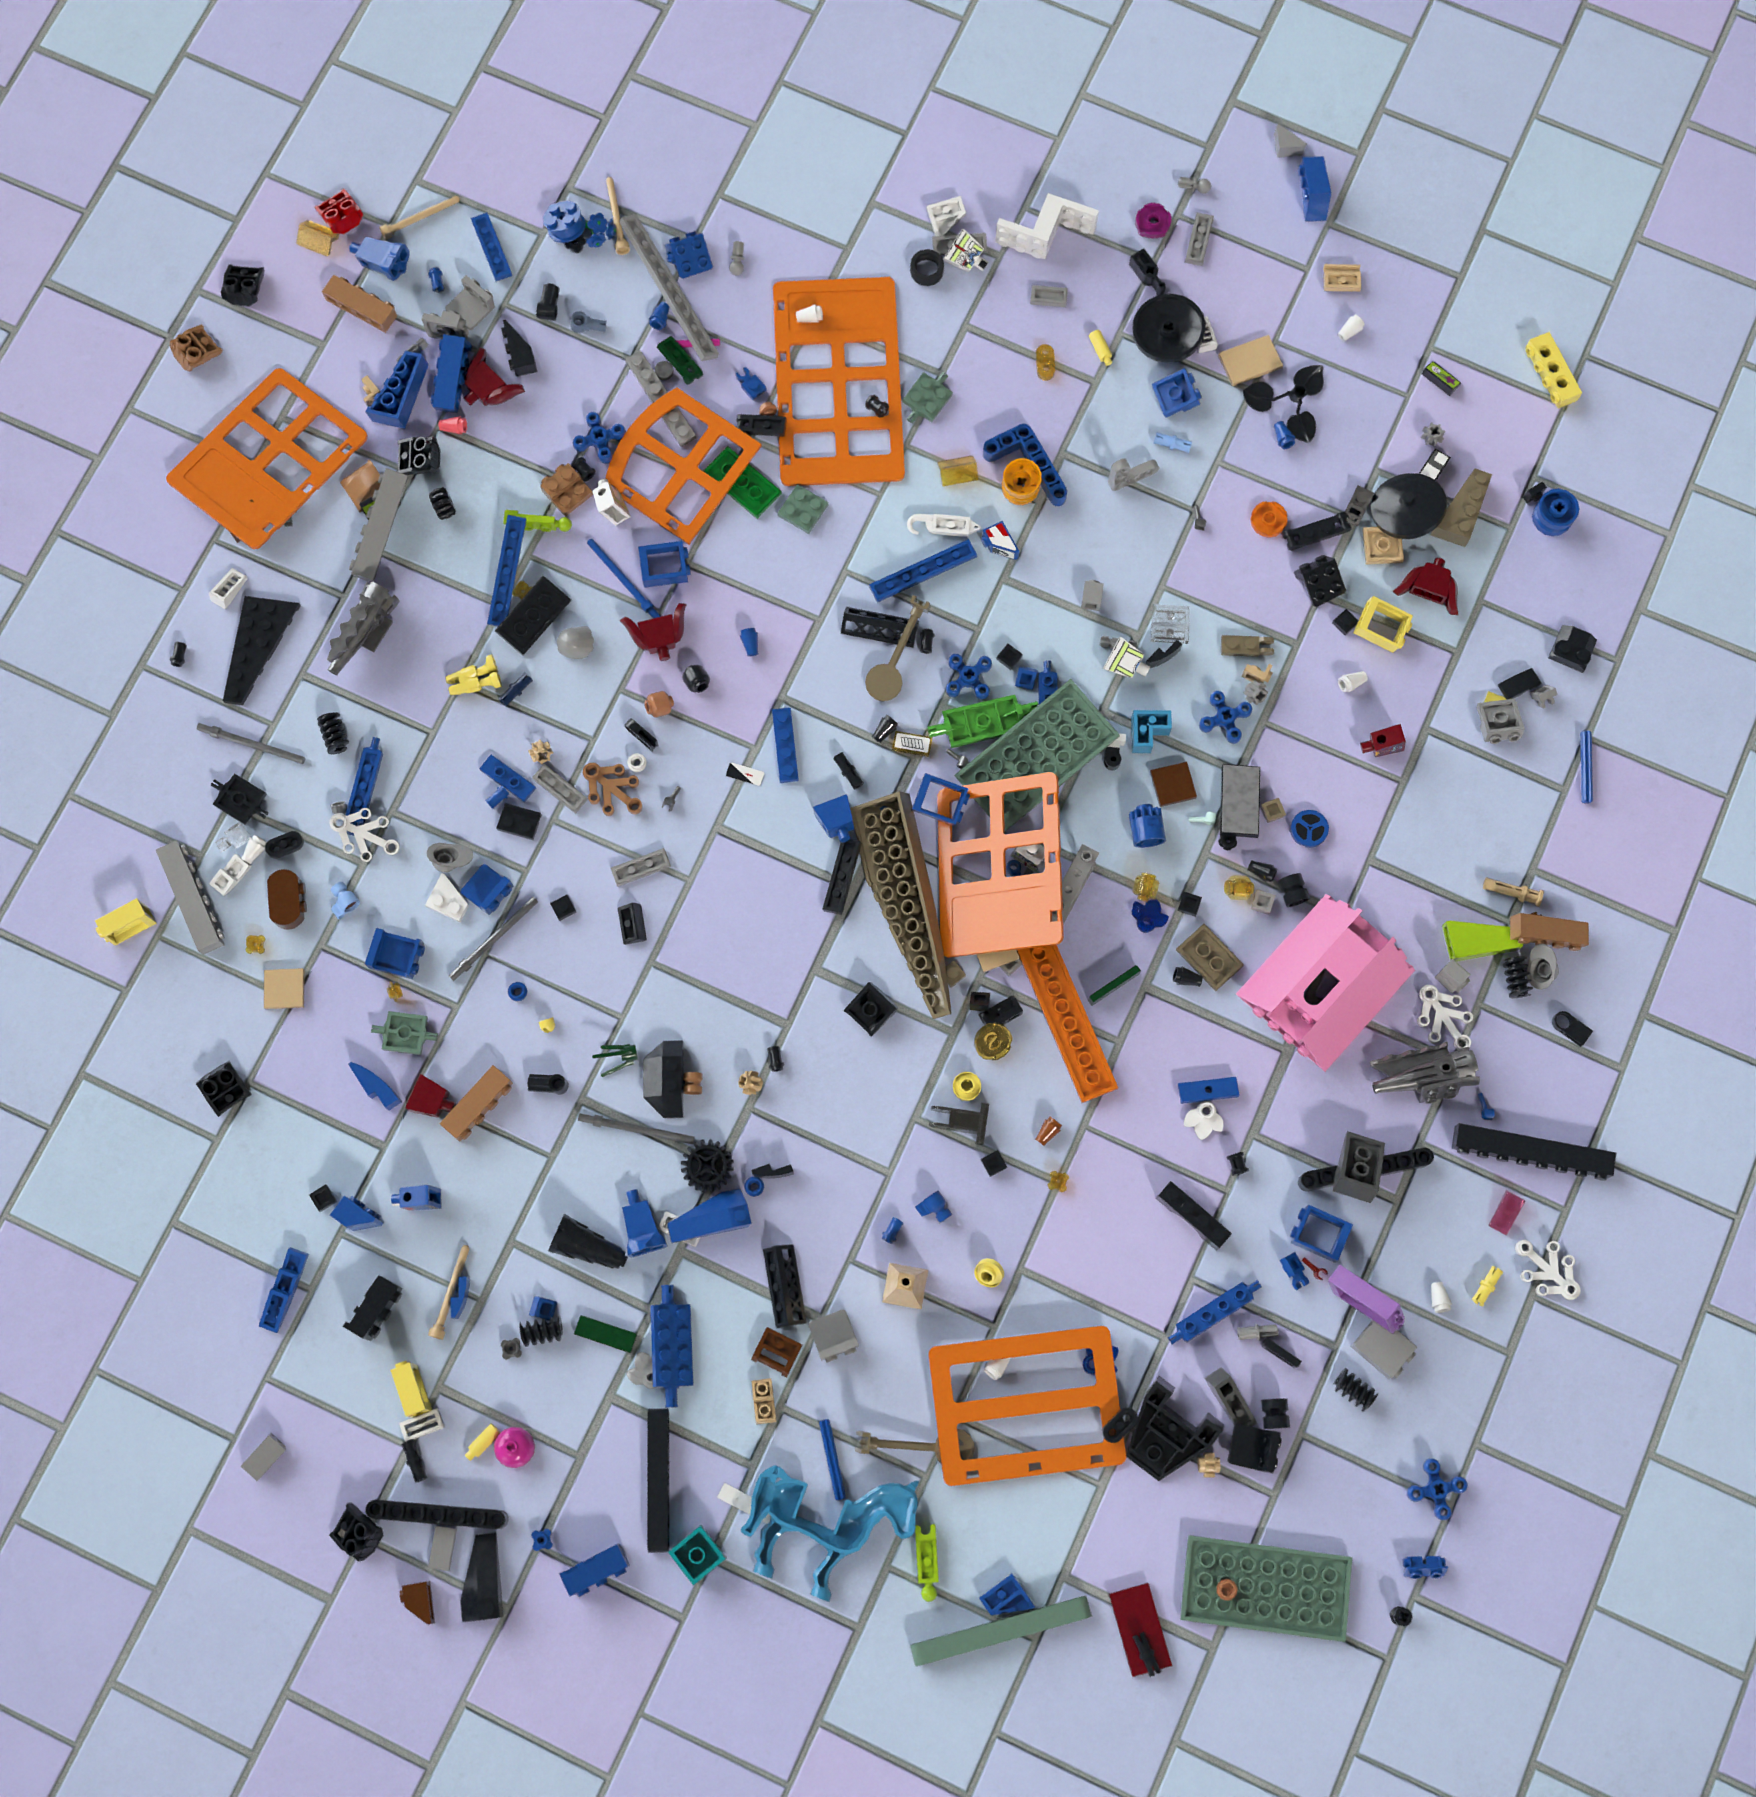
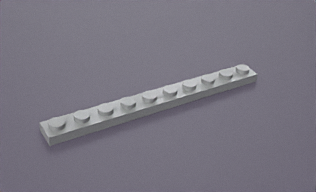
M637 215L621 217L619 222L701 361L716 359L719 355L717 349Z

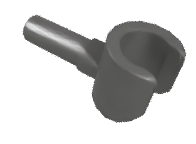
M1195 505L1194 528L1204 530L1206 520L1200 519L1199 507Z
M950 749L946 751V753L958 761V768L962 769L969 763L965 756H959Z
M679 786L676 787L670 797L664 799L662 808L664 805L670 806L669 812L672 811L675 798L681 790Z

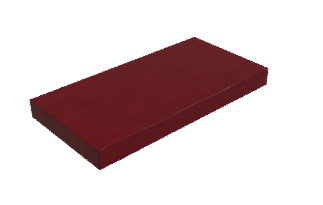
M1149 1583L1109 1593L1132 1677L1148 1673L1143 1659L1140 1660L1139 1650L1132 1638L1137 1634L1141 1641L1139 1636L1141 1632H1145L1151 1649H1154V1657L1159 1668L1163 1669L1172 1666Z

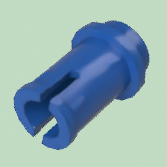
M437 267L431 268L428 276L431 278L432 290L436 292L437 288V292H441L444 290L441 278L443 273Z
M503 786L497 787L498 790L485 800L492 809L503 799L508 798L509 792Z
M893 1217L886 1231L882 1233V1239L890 1244L893 1241L896 1242V1236L904 1223Z

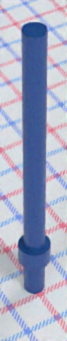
M593 539L588 540L587 544L641 604L644 612L649 613L652 618L661 617L654 609V605L650 600L644 598Z

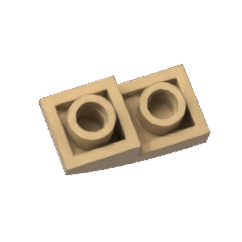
M772 1379L751 1381L756 1425L776 1422Z

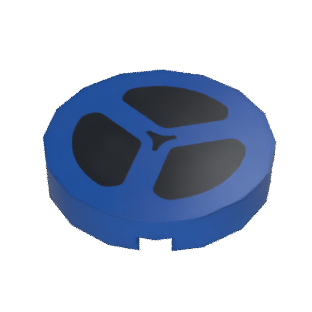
M1304 810L1298 813L1292 820L1290 832L1296 843L1312 848L1324 842L1328 836L1329 825L1326 818L1318 811Z

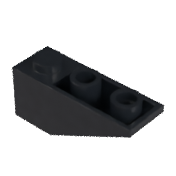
M503 320L504 327L501 330L503 338H507L508 341L505 344L507 355H511V359L508 360L510 370L515 371L516 377L537 372L532 348L506 320Z

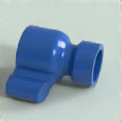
M939 1190L915 1206L921 1217L935 1213L939 1223L953 1215L945 1207L946 1201Z

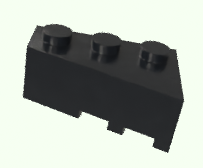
M378 1275L364 1295L365 1299L360 1307L356 1306L353 1312L356 1314L351 1322H345L342 1327L369 1341H372L373 1338L376 1339L381 1331L380 1326L382 1322L387 1321L392 1313L391 1307L400 1300L403 1288Z

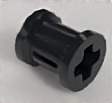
M871 395L866 400L865 408L874 411L876 416L882 418L887 414L889 404L880 401L878 396Z
M584 457L578 458L572 464V468L580 474L582 481L587 482L596 473V470L590 468L586 463Z
M1244 1152L1226 1157L1230 1161L1233 1170L1232 1176L1249 1171L1243 1159Z
M1398 1606L1391 1610L1390 1619L1395 1625L1405 1627L1411 1623L1413 1616L1409 1609ZM1399 1612L1405 1613V1616H1403L1404 1621L1397 1619L1400 1616Z

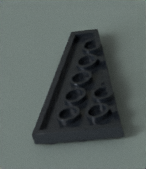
M249 596L244 597L223 696L224 703L243 705L254 687L253 684L263 672V667L267 660L269 661L287 626L291 624L292 617L301 607L300 603Z

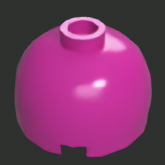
M507 1428L495 1440V1456L506 1467L519 1468L525 1466L534 1455V1439L523 1428Z

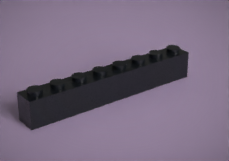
M1458 1123L1454 1127L1452 1149L1457 1150L1459 1154L1469 1155V1152L1476 1153L1477 1157L1489 1158L1491 1156L1496 1157V1160L1501 1162L1513 1160L1516 1161V1164L1522 1166L1534 1164L1538 1169H1548L1550 1167L1555 1168V1171L1559 1173L1571 1171L1575 1172L1576 1176L1587 1177V1175L1595 1176L1594 1179L1606 1181L1607 1178L1614 1176L1615 1152Z

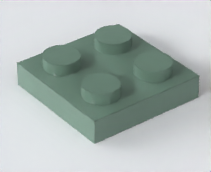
M797 484L779 510L778 516L809 534L827 508L828 502Z

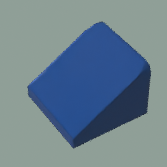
M1020 666L1015 686L1033 690L1038 670Z
M534 1296L529 1316L540 1319L545 1318V1320L550 1321V1317L554 1316L557 1302Z

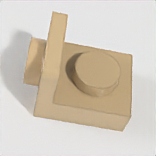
M365 376L361 379L364 384L362 388L368 396L363 400L367 407H371L375 401L374 397L377 393H380V390L368 376Z
M1247 664L1241 677L1251 682L1256 680L1258 683H1264V681L1268 683L1273 674L1270 671L1273 665L1269 664L1265 672H1263L1259 667Z

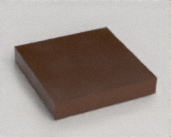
M1187 762L1150 770L1159 807L1197 798Z

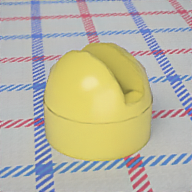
M553 1017L538 1022L541 1030L545 1033L552 1032L555 1029Z

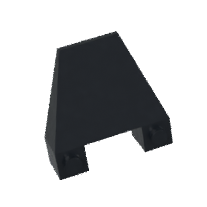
M1161 1376L1156 1378L1145 1394L1126 1454L1128 1459L1157 1481L1162 1480L1209 1449L1223 1432L1225 1426L1210 1413H1207L1196 1428L1165 1405L1173 1394L1175 1387Z

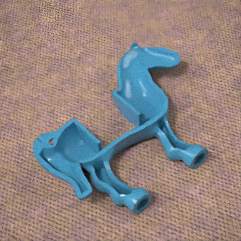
M775 1465L766 1469L760 1474L752 1494L750 1517L741 1528V1533L751 1537L762 1520L768 1514L771 1516L770 1522L761 1529V1542L759 1548L754 1553L757 1562L753 1572L772 1579L774 1568L771 1560L775 1542L786 1531L801 1532L824 1546L828 1551L824 1561L814 1570L812 1576L815 1585L810 1595L830 1602L832 1594L828 1583L832 1569L844 1557L861 1549L868 1540L873 1527L884 1516L891 1521L895 1534L899 1538L906 1539L913 1535L918 1505L915 1489L919 1481L911 1482L906 1486L900 1483L880 1485L856 1501L846 1500L835 1530H831L797 1516L808 1486L807 1483L790 1478L779 1466ZM777 1478H781V1479H782V1480H779L777 1483H775V1480H776Z

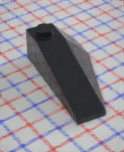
M497 1533L475 1536L460 1600L462 1622L504 1617Z

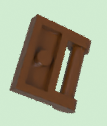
M766 1327L751 1360L754 1362L758 1361L782 1373L781 1375L787 1378L803 1345ZM763 1348L788 1360L786 1366L761 1354Z

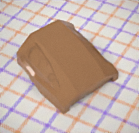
M202 324L179 334L170 341L169 345L174 358L187 371H192L193 368L204 364L222 353L221 347L219 348L204 330Z
M370 460L340 482L359 512L363 511L359 504L372 497L375 489L379 490L381 485L378 483L380 474Z

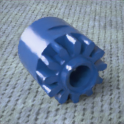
M1142 804L1130 812L1129 819L1134 847H1153L1166 842L1161 808H1153L1152 804Z

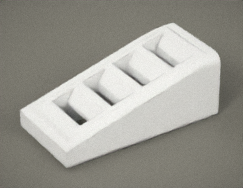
M1208 316L1204 317L1205 334H1208V336H1204L1203 340L1209 339V341L1202 342L1197 349L1198 353L1216 350L1218 345Z
M232 568L209 592L210 600L226 609L248 579L247 576Z

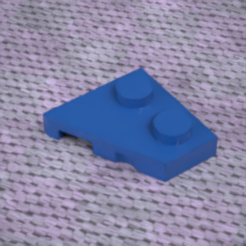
M1012 1573L979 1597L990 1615L1035 1608Z

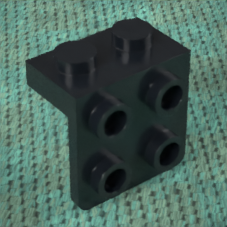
M1322 555L1315 558V561L1312 563L1300 565L1299 569L1294 571L1295 577L1304 581L1311 603L1315 607L1346 592L1335 558Z
M1236 1423L1233 1428L1228 1463L1257 1471L1274 1473L1278 1464L1277 1452L1282 1442L1281 1432Z

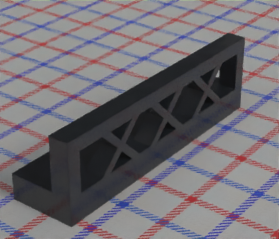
M846 607L843 614L841 634L897 645L901 638L900 634L903 633L909 619ZM918 620L911 632V642L907 641L905 645L907 647L914 648L919 625ZM847 621L854 622L858 628L855 630L846 629ZM867 625H872L876 631L869 634L863 628ZM886 628L891 629L894 635L890 638L885 637L881 631Z
M794 1244L777 1245L763 1249L776 1329L806 1324ZM782 1250H788L789 1258L787 1261L783 1258ZM787 1269L792 1274L791 1280H789L786 1276ZM791 1289L795 1292L794 1301L790 1298L789 1292ZM794 1309L798 1312L799 1320L794 1321Z

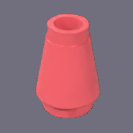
M461 416L439 420V430L461 435L467 431V420Z

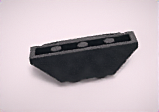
M683 1040L663 1041L643 1059V1098L663 1118H683Z

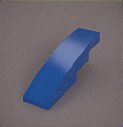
M291 1247L288 1248L283 1266L278 1271L274 1287L270 1289L259 1327L275 1333L279 1332L309 1256L308 1253Z

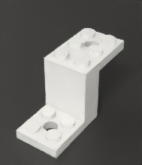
M1048 193L1034 229L999 218L995 242L1003 247H1010L1018 252L1031 254L1035 258L1046 259L1060 224L1068 228L1078 229L1085 234L1090 233L1094 235L1099 210Z

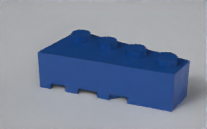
M443 334V340H440L439 350L441 353L440 358L438 357L436 362L438 373L433 381L435 392L431 395V404L435 410L458 413L462 396L460 385L465 383L464 367L469 365L468 351L471 352L473 347L465 337Z
M410 351L404 352L394 367L393 374L389 379H386L384 382L385 386L380 393L376 394L374 397L375 401L371 407L368 406L365 411L372 422L403 429L406 428L429 366L422 354Z

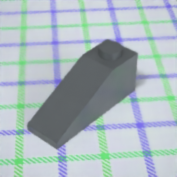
M1219 1368L1205 1378L1214 1396L1234 1425L1239 1423L1253 1426L1257 1423L1233 1379L1224 1369Z

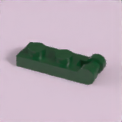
M672 336L658 343L657 349L678 371L687 385L693 383L694 379H699L703 376L701 368Z

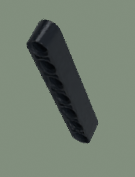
M1419 1148L1383 1156V1161L1388 1163L1389 1169H1382L1381 1176L1424 1168L1433 1162L1434 1154L1429 1148ZM1420 1153L1427 1156V1162H1422L1419 1159ZM1400 1157H1405L1408 1160V1166H1403L1400 1163ZM1338 1165L1303 1173L1298 1179L1299 1188L1303 1191H1312L1332 1187ZM1323 1173L1331 1175V1182H1326L1323 1179ZM1304 1177L1312 1179V1186H1307L1304 1183Z
M669 1408L648 1409L647 1414L648 1553L669 1552Z
M372 1500L368 1502L365 1508L368 1517L382 1520L487 1529H502L509 1521L507 1513L502 1510L388 1500ZM376 1503L381 1507L378 1515L372 1512V1507ZM396 1505L401 1508V1514L398 1517H395L392 1513L393 1507ZM415 1507L421 1509V1516L417 1519L412 1513ZM437 1508L442 1512L439 1520L433 1518V1511ZM456 1510L462 1513V1519L459 1522L453 1519V1513ZM476 1512L482 1514V1521L479 1524H476L473 1520ZM496 1514H500L503 1518L499 1526L493 1522Z

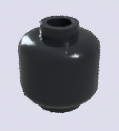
M690 665L685 669L682 680L691 692L701 693L708 688L710 677L701 665Z

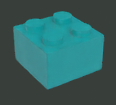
M702 1525L668 1552L692 1585L697 1584L727 1559Z

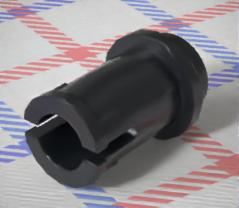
M923 629L920 633V652L929 654L932 653V640L935 634L931 629Z
M174 643L173 655L169 659L172 666L182 667V664L185 663L184 654L187 647L185 643Z
M772 1046L767 1048L770 1059L769 1068L772 1072L783 1070L784 1063L781 1060L780 1047Z

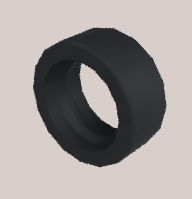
M924 249L918 251L911 259V277L922 286L935 285L943 277V258L934 250ZM931 260L937 264L938 269L932 275H922L917 271L916 267L921 261Z

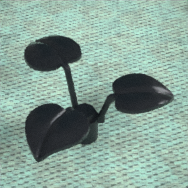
M1322 365L1307 366L1297 371L1293 378L1294 388L1272 398L1274 394L1273 389L1266 382H1256L1243 389L1246 403L1252 409L1259 412L1268 411L1272 406L1271 401L1289 396L1290 400L1298 403L1296 415L1290 416L1287 420V428L1295 436V439L1306 443L1312 441L1316 431L1315 419L1308 411L1300 414V407L1306 395H1317L1322 390L1324 383Z

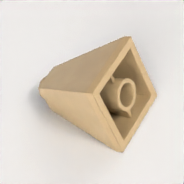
M889 1263L882 1302L922 1309L928 1270ZM907 1280L910 1283L909 1285L904 1286L902 1284V1281Z

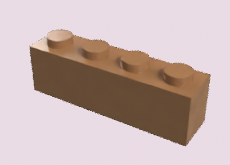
M333 275L322 290L326 301L384 333L387 332L397 317L395 307L391 303L381 301L373 293H366L358 285L353 286L344 277L339 278Z
M1519 913L1510 917V940H1517L1520 944L1532 942L1535 945H1552V948L1556 949L1568 947L1570 951H1579L1582 947L1589 945L1588 922Z
M492 1065L439 1124L459 1142L462 1139H467L472 1133L471 1129L485 1119L484 1115L488 1110L491 1111L498 1105L499 1102L497 1100L502 1095L505 1096L512 1089L511 1085L513 1084L512 1081Z

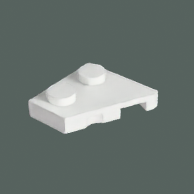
M961 196L926 207L935 236H944L966 214Z
M441 873L425 904L427 908L458 922H461L469 907L443 873Z

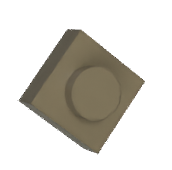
M1279 798L1260 805L1267 823L1286 816Z
M955 961L946 966L948 986L950 988L966 977V974Z

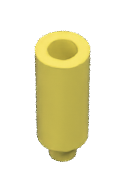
M1095 330L1091 332L1089 338L1100 361L1104 362L1106 366L1112 364V353L1101 331Z
M490 1423L468 1446L469 1451L465 1454L466 1458L471 1461L475 1456L479 1457L501 1432Z

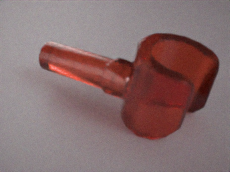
M1305 1257L1301 1260L1314 1272L1313 1275L1317 1280H1323L1319 1277V1271L1328 1275L1326 1269L1317 1268Z

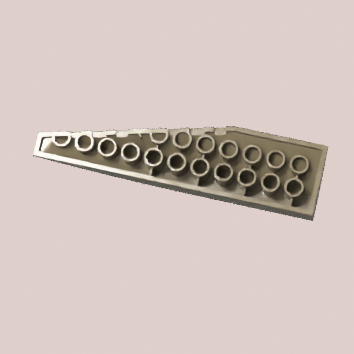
M899 791L852 807L850 810L857 840L862 843L860 855L866 881L869 887L872 888L873 896L882 909L883 917L887 919L889 929L901 954L904 955L907 961L906 964L916 979L915 983L923 994V999L932 1018L937 1019L952 1014L945 959L914 811H911L913 806L910 794ZM882 806H887V807H888V808H884L882 811L880 810V808H881Z

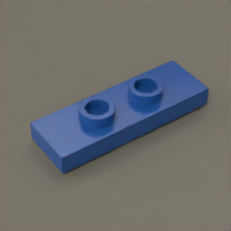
M490 755L479 768L481 772L503 786L524 803L536 789L533 784L493 755Z

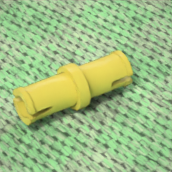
M1491 1266L1490 1271L1485 1279L1481 1280L1479 1283L1480 1287L1472 1298V1301L1477 1305L1480 1303L1479 1306H1484L1490 1293L1495 1291V1285L1503 1274L1499 1268L1495 1270V1266Z

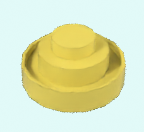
M972 1072L960 1073L953 1081V1092L962 1101L974 1100L981 1091L980 1079Z
M986 1258L979 1261L974 1274L980 1284L991 1288L1001 1283L1004 1277V1270L999 1262Z

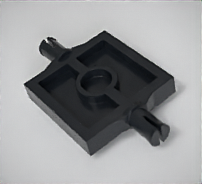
M235 773L224 785L216 779L213 780L214 783H211V787L219 790L218 797L213 802V805L240 823L246 825L255 813L263 819L266 818L265 815L268 816V812L260 808L267 794Z

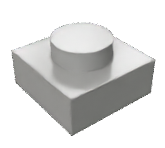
M1256 890L1251 909L1269 915L1275 895Z

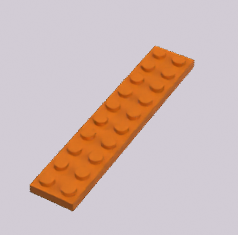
M1057 945L1017 949L1019 958L1081 1103L1117 1090V1083Z

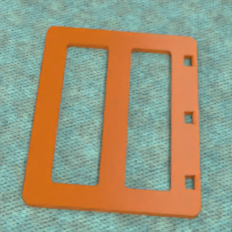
M1095 1326L934 1346L929 1350L928 1356L943 1480L947 1485L956 1486L1114 1466L1125 1462L1124 1437L1116 1443H1110L1103 1437L1101 1443L967 1460L961 1459L957 1433V1425L959 1423L1098 1406L1103 1429L1104 1425L1120 1410L1111 1336L1107 1327ZM1085 1348L1092 1350L1096 1384L1093 1386L965 1402H954L950 1376V1367L952 1365ZM1114 1428L1109 1430L1110 1436L1115 1435L1116 1431ZM1102 1455L1103 1461L1091 1463V1456ZM1040 1462L1041 1469L1029 1471V1464ZM978 1470L979 1477L966 1479L967 1471Z

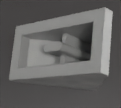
M1278 123L1274 133L1277 157L1302 156L1307 143Z

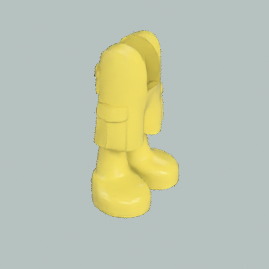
M492 654L486 657V663L479 668L471 665L445 677L447 684L460 682L448 688L450 695L481 691L483 686L502 687L498 668ZM490 674L488 677L478 679L479 676Z

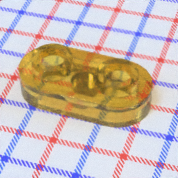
M1047 344L1040 345L1036 350L1037 376L1044 381L1052 379L1055 375L1054 349Z

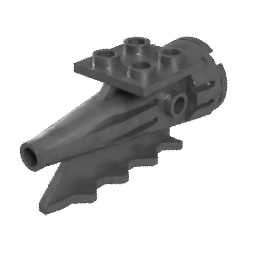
M366 582L362 593L359 594L360 603L350 609L351 619L348 622L341 623V635L330 640L331 650L327 661L331 662L327 669L329 672L337 676L361 646L373 653L375 652L393 623L392 620L385 616H388L400 602L395 595L393 597L389 595V590L375 582Z
M1447 1042L1438 1046H1426L1416 1051L1407 1050L1398 1055H1387L1381 1059L1370 1061L1372 1068L1389 1076L1377 1082H1372L1373 1091L1377 1094L1414 1090L1420 1093L1419 1103L1425 1102L1426 1104L1436 1102L1440 1098L1452 1099L1458 1095L1460 1087L1479 1085L1480 1076L1476 1077L1475 1075L1476 1071L1479 1070L1475 1055L1472 1050H1469V1046L1449 1053Z

